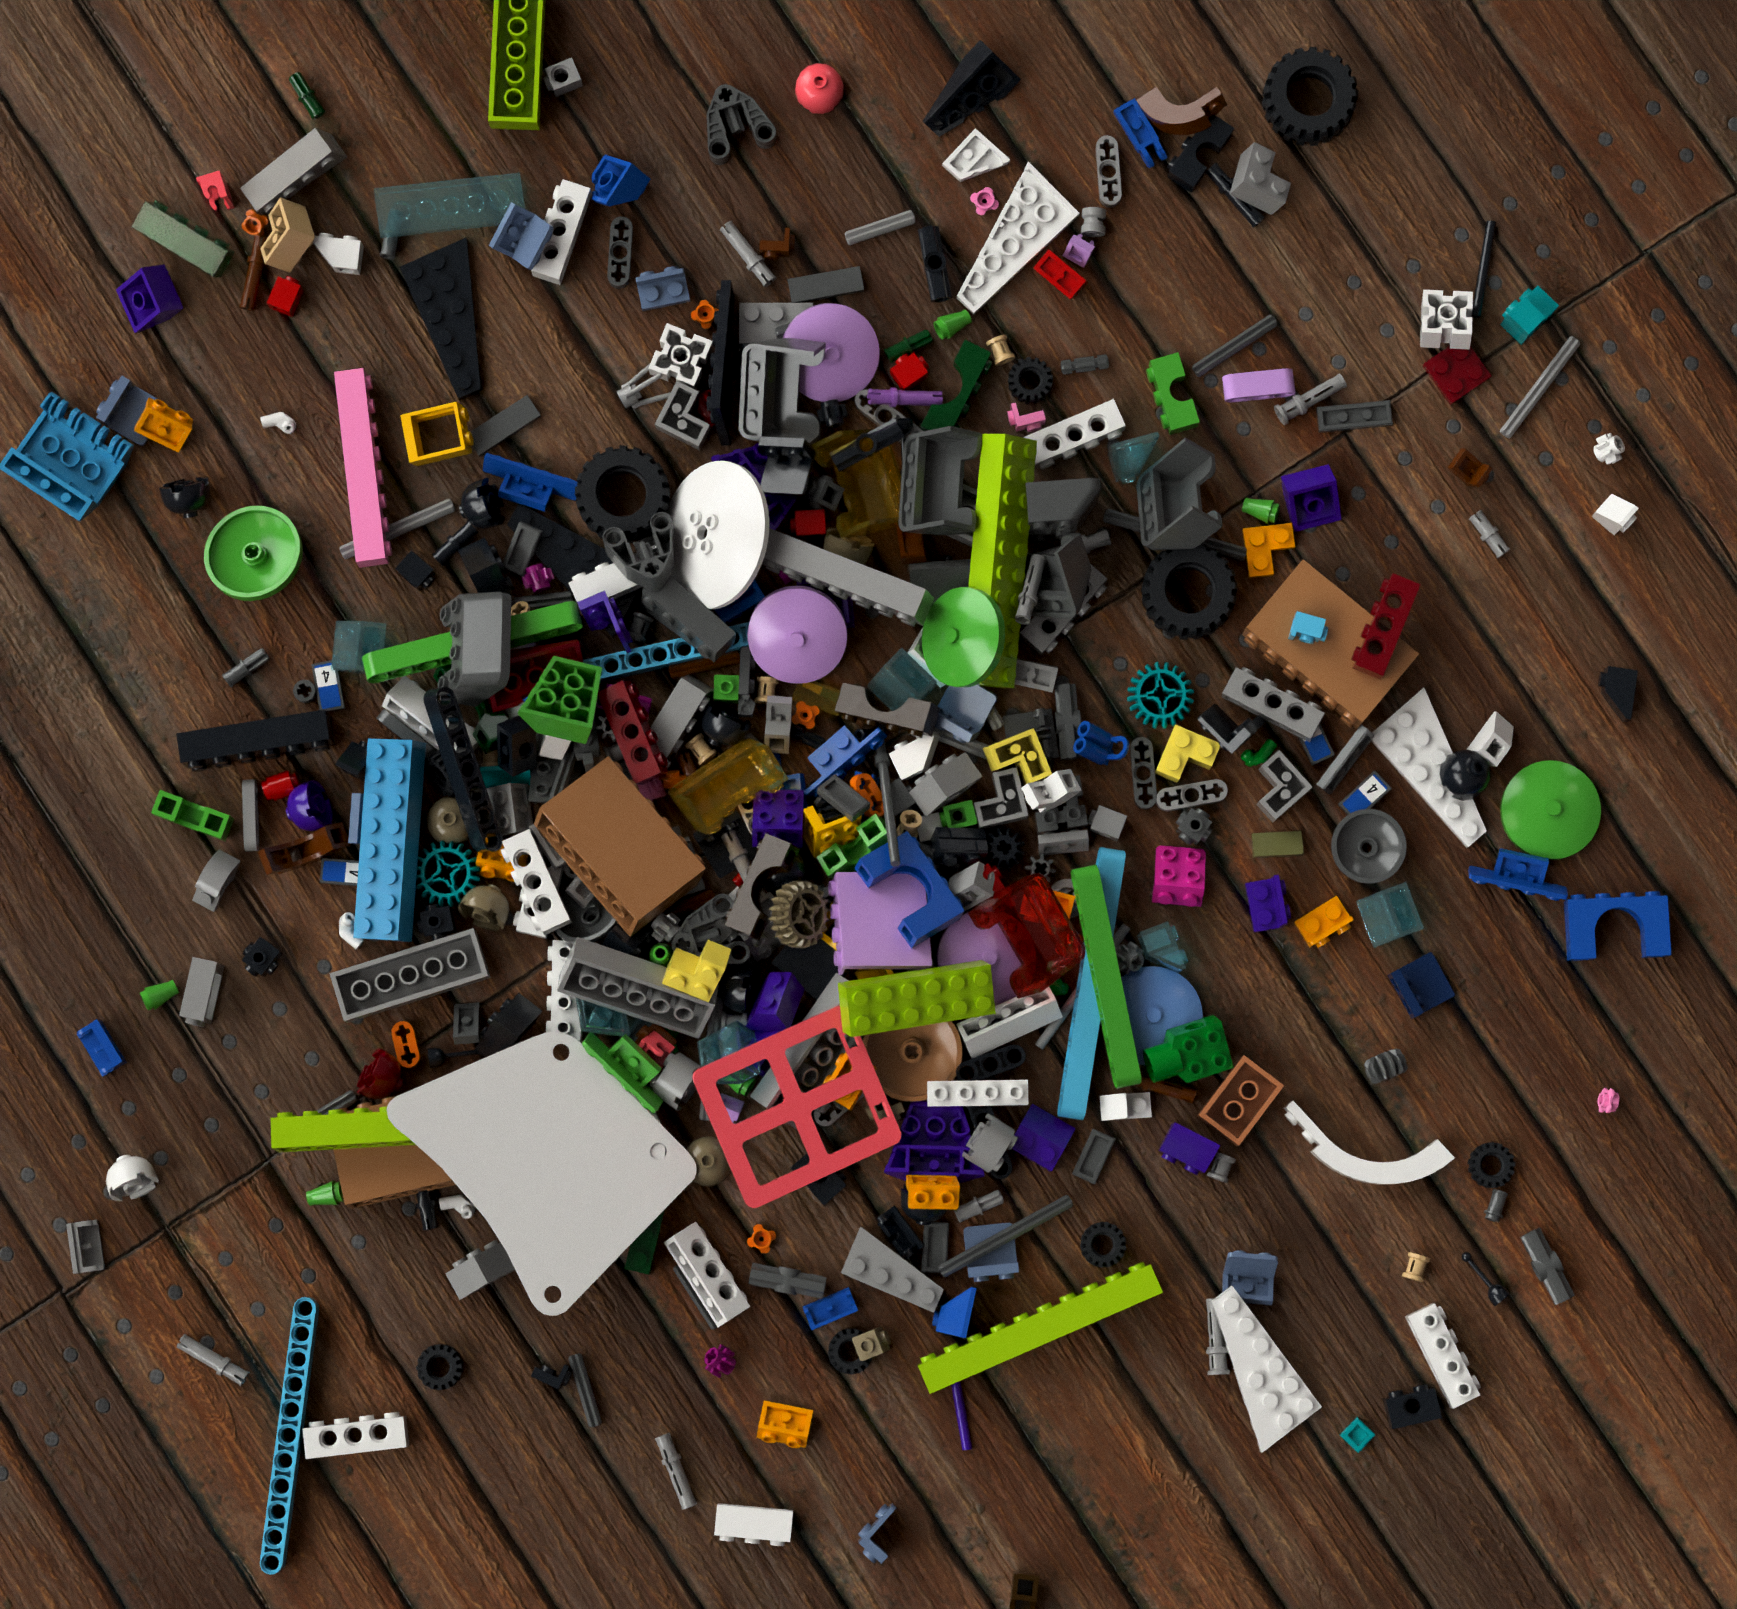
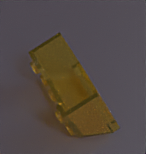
M873 429L839 431L811 445L816 451L815 461L824 468L834 467L837 481L840 487L845 489L843 497L848 512L840 514L837 517L836 523L841 538L866 536L899 525L901 475L891 445L880 450L874 456L867 457L841 472L838 471L830 455V452ZM871 438L863 440L861 447L864 452L872 450L874 443Z
M749 738L734 745L673 786L668 791V794L695 830L705 835H710L722 828L721 824L724 821L722 817L732 814L735 811L734 807L742 802L747 803L756 797L755 793L760 790L770 791L771 793L780 790L784 786L783 783L788 780V777L769 746Z

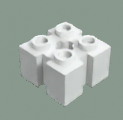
M1423 290L1420 347L1440 348V343H1450V349H1470L1473 292L1453 291L1452 296H1443V290Z
M667 323L660 338V346L663 350L662 352L655 351L648 368L649 373L653 376L662 373L660 379L669 381L670 376L676 378V381L697 390L703 375L702 368L699 366L701 363L707 365L714 348L711 340L694 334L692 339L687 338L685 330ZM685 354V361L678 362L677 358H675Z

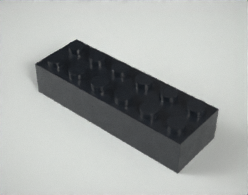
M325 709L176 733L180 763L188 769H192V772L207 770L209 765H216L217 768L229 767L232 765L231 762L241 761V764L253 763L259 757H266V760L281 758L280 754L290 753L291 756L303 755L305 750L308 749L322 752L330 750L329 746L336 745L332 718Z

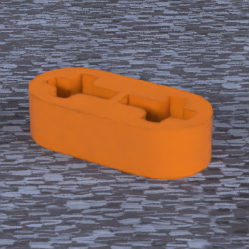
M866 773L853 776L849 786L870 802V809L864 814L869 818L875 813L879 816L884 815L882 794L872 776ZM861 781L865 782V785H863V789H860L859 787L861 785ZM873 802H876L877 806L873 811L871 807L874 805Z
M400 1021L391 1030L397 1060L403 1067L414 1068L421 1059L415 1029L410 1023ZM401 1026L410 1030V1033L406 1034L408 1043H404L403 1038L397 1036ZM406 1046L409 1047L410 1053H415L416 1055L412 1059L411 1064L402 1059V1056L406 1055Z

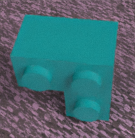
M1539 286L1533 291L1528 288L1519 297L1521 301L1518 302L1515 299L1502 314L1504 320L1500 325L1520 345L1559 307Z

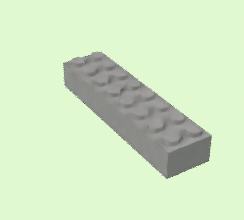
M769 528L767 549L762 565L766 566L767 570L777 574L781 570L788 575V578L800 583L804 579L811 584V587L820 591H824L827 588L830 592H833L834 596L843 600H847L850 597L853 601H856L855 604L869 609L870 606H873L876 610H879L878 613L892 618L893 614L897 615L896 617L907 625L915 627L916 623L924 625L934 597L926 589Z

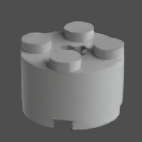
M671 1052L663 1063L665 1068L660 1075L657 1074L651 1080L649 1086L653 1088L652 1091L663 1102L679 1111L681 1109L679 1106L681 1101L687 1103L696 1091L692 1076L694 1071L702 1066L680 1052L676 1055Z
M987 1114L985 1117L989 1120L986 1124L983 1122L979 1123L966 1144L970 1148L967 1154L963 1151L962 1157L989 1173L991 1170L997 1172L1004 1162V1158H1002L1006 1149H1012L1018 1137L1014 1135L1015 1129L994 1116Z

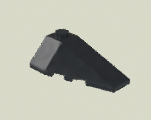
M979 40L963 57L923 122L940 137L963 123L965 118L972 113L983 111L985 109L984 106L994 100L999 101L1004 98L1021 79L986 44Z

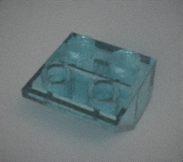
M336 621L331 670L365 674L362 656L369 652L384 649L386 623Z
M901 648L880 669L867 687L891 711L900 708L908 698L923 700L937 686V681Z
M1406 882L1356 901L1373 948L1424 929Z
M1167 921L1139 932L1137 938L1147 960L1177 973H1181L1186 969L1185 965L1188 963V959L1184 949L1179 950L1176 941L1179 939L1174 925L1170 926Z
M736 1020L699 1040L697 1046L700 1067L756 1043L755 1033ZM759 1062L719 1079L716 1084H741L761 1073Z

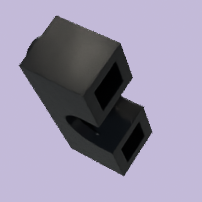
M1216 115L1208 118L1212 126L1195 133L1193 137L1188 136L1181 146L1183 152L1179 157L1174 156L1167 166L1170 169L1167 177L1190 193L1194 191L1207 170V167L1197 160L1196 152L1203 148H1209L1219 154L1233 135L1235 128Z

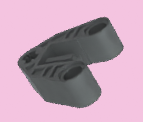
M728 84L720 85L715 90L707 112L709 158L717 165H724L731 156L726 130L720 116H725L732 135L739 134L745 130L738 111L742 109L748 127L760 148H771L777 139L775 126L755 100ZM728 95L730 101L724 102L722 96ZM766 130L771 132L772 136L769 139H762L759 137V134ZM717 147H723L726 152L721 156H717L713 153V150Z
M658 512L651 517L650 525L658 556H654L649 542L641 541L639 542L640 545L635 546L640 559L639 562H636L630 543L627 542L623 530L617 527L607 529L603 533L605 552L628 580L650 591L662 589L675 565V532L671 516L665 512Z
M718 894L686 917L672 941L673 951H675L677 945H680L679 941L684 940L686 943L690 942V947H687L688 951L686 952L700 957L702 952L699 953L698 949L704 947L707 940L715 943L720 942L721 938L717 927L694 935L692 931L725 919L728 911L723 913L717 911L716 904L724 899L730 903V908H732L734 905L732 898L727 894ZM736 941L724 945L731 949L727 966L743 965L749 961L751 956L750 949L744 942ZM736 947H743L746 950V956L741 960H736L732 957V952Z

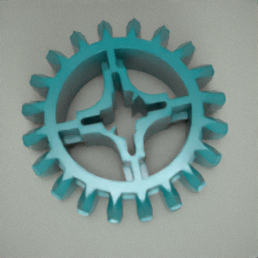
M1155 662L1153 671L1148 664L1145 665L1146 674L1138 670L1136 674L1140 680L1132 677L1130 681L1136 687L1131 686L1127 689L1129 693L1134 694L1127 697V701L1136 703L1130 706V711L1139 710L1135 715L1136 719H1139L1142 715L1146 717L1143 725H1147L1149 719L1153 720L1152 728L1156 729L1158 722H1161L1162 729H1166L1168 720L1174 727L1176 725L1174 717L1183 721L1185 717L1181 711L1189 714L1191 710L1185 704L1190 705L1194 702L1192 698L1187 697L1192 695L1194 690L1185 688L1192 683L1191 680L1183 682L1182 679L1186 673L1181 672L1179 676L1175 673L1178 670L1176 665L1172 671H1169V663L1165 662L1163 669H1160L1159 662ZM1154 677V689L1140 694L1141 686L1148 679ZM1162 677L1171 679L1178 686L1179 690L1167 688ZM1159 686L1162 694L1168 695L1164 697L1162 705L1159 697L1153 696V694H1157ZM1181 697L1179 706L1173 712L1167 714V702ZM1142 701L1154 703L1159 715L1147 710Z
M440 841L439 849H437L435 843H431L433 851L430 853L424 848L422 852L427 857L423 859L418 856V861L422 863V866H417V871L420 874L417 875L416 881L421 880L422 882L416 885V889L421 890L425 888L421 896L426 898L431 894L429 898V903L431 904L435 903L438 898L440 907L444 906L445 900H447L448 906L453 907V899L456 898L460 904L462 900L460 896L465 895L468 888L476 887L471 884L472 881H480V877L473 875V873L480 872V867H472L476 863L477 858L468 859L472 851L468 849L462 853L464 850V844L462 843L458 845L457 849H455L453 841L449 843V847H446L445 842ZM454 854L460 857L463 862L450 865L446 863L442 855ZM436 859L437 871L427 879L428 867ZM441 863L449 871L451 868L453 869V872L450 873L452 885L445 877L443 879L440 878L444 874V868ZM466 869L465 882L458 889L456 877L463 872L462 870ZM446 883L452 893H438L430 886Z

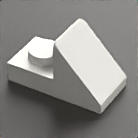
M1150 1092L1099 1096L1101 1121L1152 1117Z

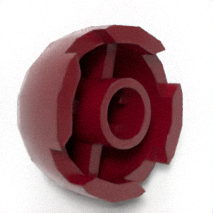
M378 1048L372 1054L375 1059L369 1066H364L357 1083V1087H359L357 1093L373 1100L384 1099L392 1091L397 1092L403 1082V1079L400 1078V1063L396 1057Z

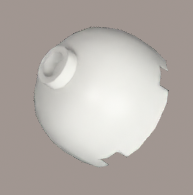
M120 1156L107 1172V1190L110 1198L114 1201H123L122 1197L129 1195L131 1200L146 1195L155 1188L154 1182L158 1183L159 1181L153 1166L145 1158L138 1156Z

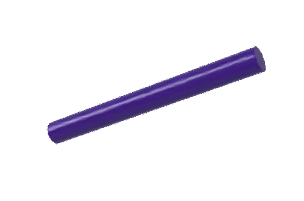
M961 1381L952 1384L951 1387L963 1451L972 1449Z

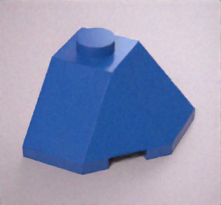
M604 155L592 173V182L595 184L592 200L608 207L638 200L651 179L634 164Z

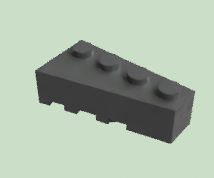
M669 576L665 586L658 591L642 589L640 608L696 648L704 658H709L715 662L735 643L736 633L672 576Z

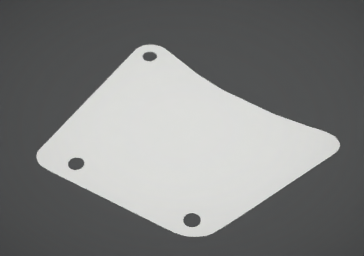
M546 1032L400 1094L389 1102L386 1109L388 1119L394 1127L434 1160L485 1217L505 1248L532 1304L538 1311L549 1316H557L566 1312L694 1180L696 1175V1163L689 1152L630 1092L622 1087L621 1083L613 1075L605 1071L603 1065L595 1057H591L585 1051L581 1042L570 1035L560 1032ZM564 1044L569 1048L570 1053L566 1060L560 1061L553 1056V1049L556 1045ZM655 1143H661L666 1147V1156L661 1160L654 1159L650 1154V1149ZM549 1286H556L561 1291V1298L556 1303H550L545 1299L544 1293Z

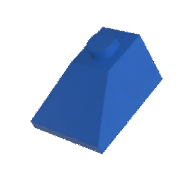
M970 1287L943 1304L940 1307V1311H934L932 1325L936 1326V1332L966 1338L977 1288Z

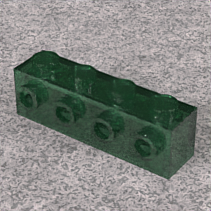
M158 200L144 202L131 226L132 228L209 275L222 277L235 251L228 248L230 246L228 242L218 237L216 240L208 236V230L199 225L195 227L187 223L189 220L187 217L177 212L175 215L167 211L168 206Z

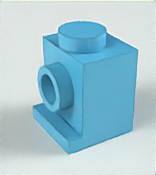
M1297 611L1294 615L1288 639L1293 640L1295 636H1298L1299 641L1313 644L1314 641L1319 642V640L1324 642L1328 632V627L1324 626L1326 619Z

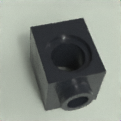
M412 550L395 568L397 573L419 592L423 588L425 590L428 589L435 581L433 577L436 574L434 569Z

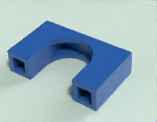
M906 831L897 837L901 863L899 866H891L887 842L860 858L854 869L868 888L891 875L900 873L911 875L922 883L927 893V904L902 919L897 928L909 946L914 948L959 921L965 910L961 900L950 891L946 879L942 876L940 877L935 870L933 861L922 852L918 840Z
M1660 891L1645 892V896L1636 897L1635 892L1620 893V897L1611 898L1610 893L1595 894V898L1586 899L1585 894L1570 895L1571 899L1564 901L1567 961L1596 959L1595 926L1599 917L1608 910L1625 911L1636 920L1640 929L1642 958L1671 956L1668 895L1660 896Z

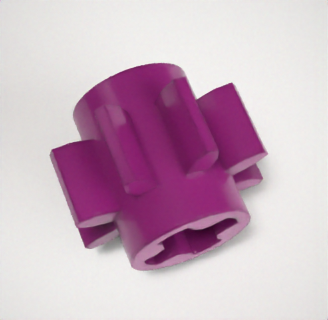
M540 563L525 569V577H522L525 589L530 588L533 590V593H539L551 588L549 582H552L551 580L554 579L551 568L546 569Z
M722 1344L719 1345L718 1349L715 1347L709 1349L704 1359L705 1364H707L705 1369L718 1378L721 1377L722 1373L725 1375L730 1374L736 1364L735 1358H733L735 1353Z

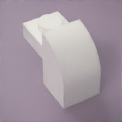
M1071 769L1056 771L1043 781L1027 783L1021 788L1032 810L1038 809L1039 812L1053 809L1082 791Z

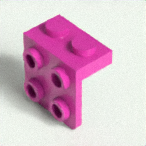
M1157 846L1152 903L1201 907L1205 889L1206 852L1203 849Z

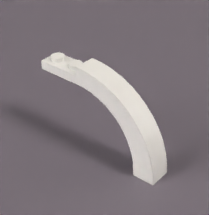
M1290 1101L1284 1107L1287 1112L1285 1117L1294 1126L1298 1124L1304 1130L1301 1134L1310 1144L1314 1142L1317 1144L1311 1153L1331 1170L1356 1181L1379 1185L1411 1182L1438 1171L1455 1158L1437 1139L1422 1151L1403 1160L1394 1162L1363 1160L1346 1153L1331 1142L1294 1101Z

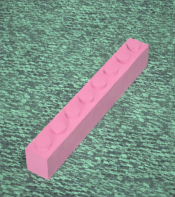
M364 368L334 372L355 560L359 568L389 564L388 556H392L390 541H386L385 532H389L388 518L383 517V508H386L385 494H381L380 485L384 484L382 470H378L377 461H381L379 446H375L374 437H378V428L376 422H372V414L375 413L374 399H370L369 390H373L371 375H367Z

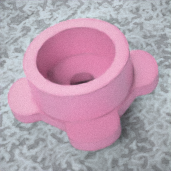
M985 187L978 193H973L970 197L971 202L977 208L976 213L978 215H985L986 211L996 210L999 206V202L994 199L993 190L989 187Z
M1604 1088L1598 1096L1599 1112H1615L1619 1105V1094L1614 1089L1610 1088L1608 1090Z

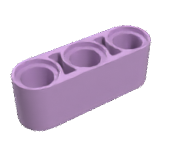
M1289 368L1235 373L1222 377L1225 402L1282 398L1296 394L1293 369Z

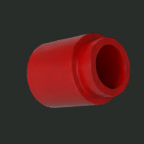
M286 770L267 777L266 781L261 782L266 799L268 801L272 799L276 801L288 797L290 792L299 786L300 783L296 773L291 774L290 770Z

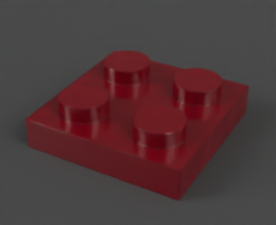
M1448 346L1422 365L1450 406L1491 378V374L1471 347L1468 350L1450 349V346Z

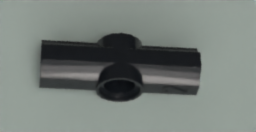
M927 226L918 229L931 303L945 302L952 299L939 226ZM931 260H938L942 265L938 269H932L928 263Z
M894 418L868 433L861 434L855 440L830 452V455L838 471L841 472L867 457L874 456L880 450L905 438V435L897 419ZM867 438H871L874 443L873 448L868 452H864L861 447L862 442Z

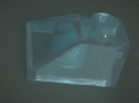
M1158 432L1110 445L1107 455L1115 482L1122 481V484H1126L1136 480V476L1140 475L1156 447L1159 439Z
M575 997L581 1032L621 1037L625 1034L630 1035L626 1014Z

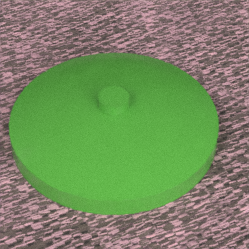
M266 506L240 508L221 519L211 531L204 549V564L207 574L220 591L234 599L256 601L268 598L284 589L296 575L303 553L301 537L291 520L276 509Z
M969 587L954 588L939 597L929 610L922 631V651L928 669L940 682L953 687H972L989 677L1000 661L1005 644V623L999 606L984 591Z
M1548 760L1536 762L1523 768L1509 781L1502 795L1500 815L1507 836L1518 849L1526 854L1548 858L1549 860H1559L1579 852L1592 840L1600 823L1601 804L1594 784L1581 770L1565 762Z

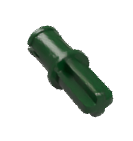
M300 72L292 74L289 77V81L299 96L298 101L303 103L312 120L321 117L326 111L317 100L315 90H311Z
M923 330L907 339L903 337V341L887 349L885 348L884 352L889 362L893 363L902 355H911L914 351L932 343L933 339L928 330Z

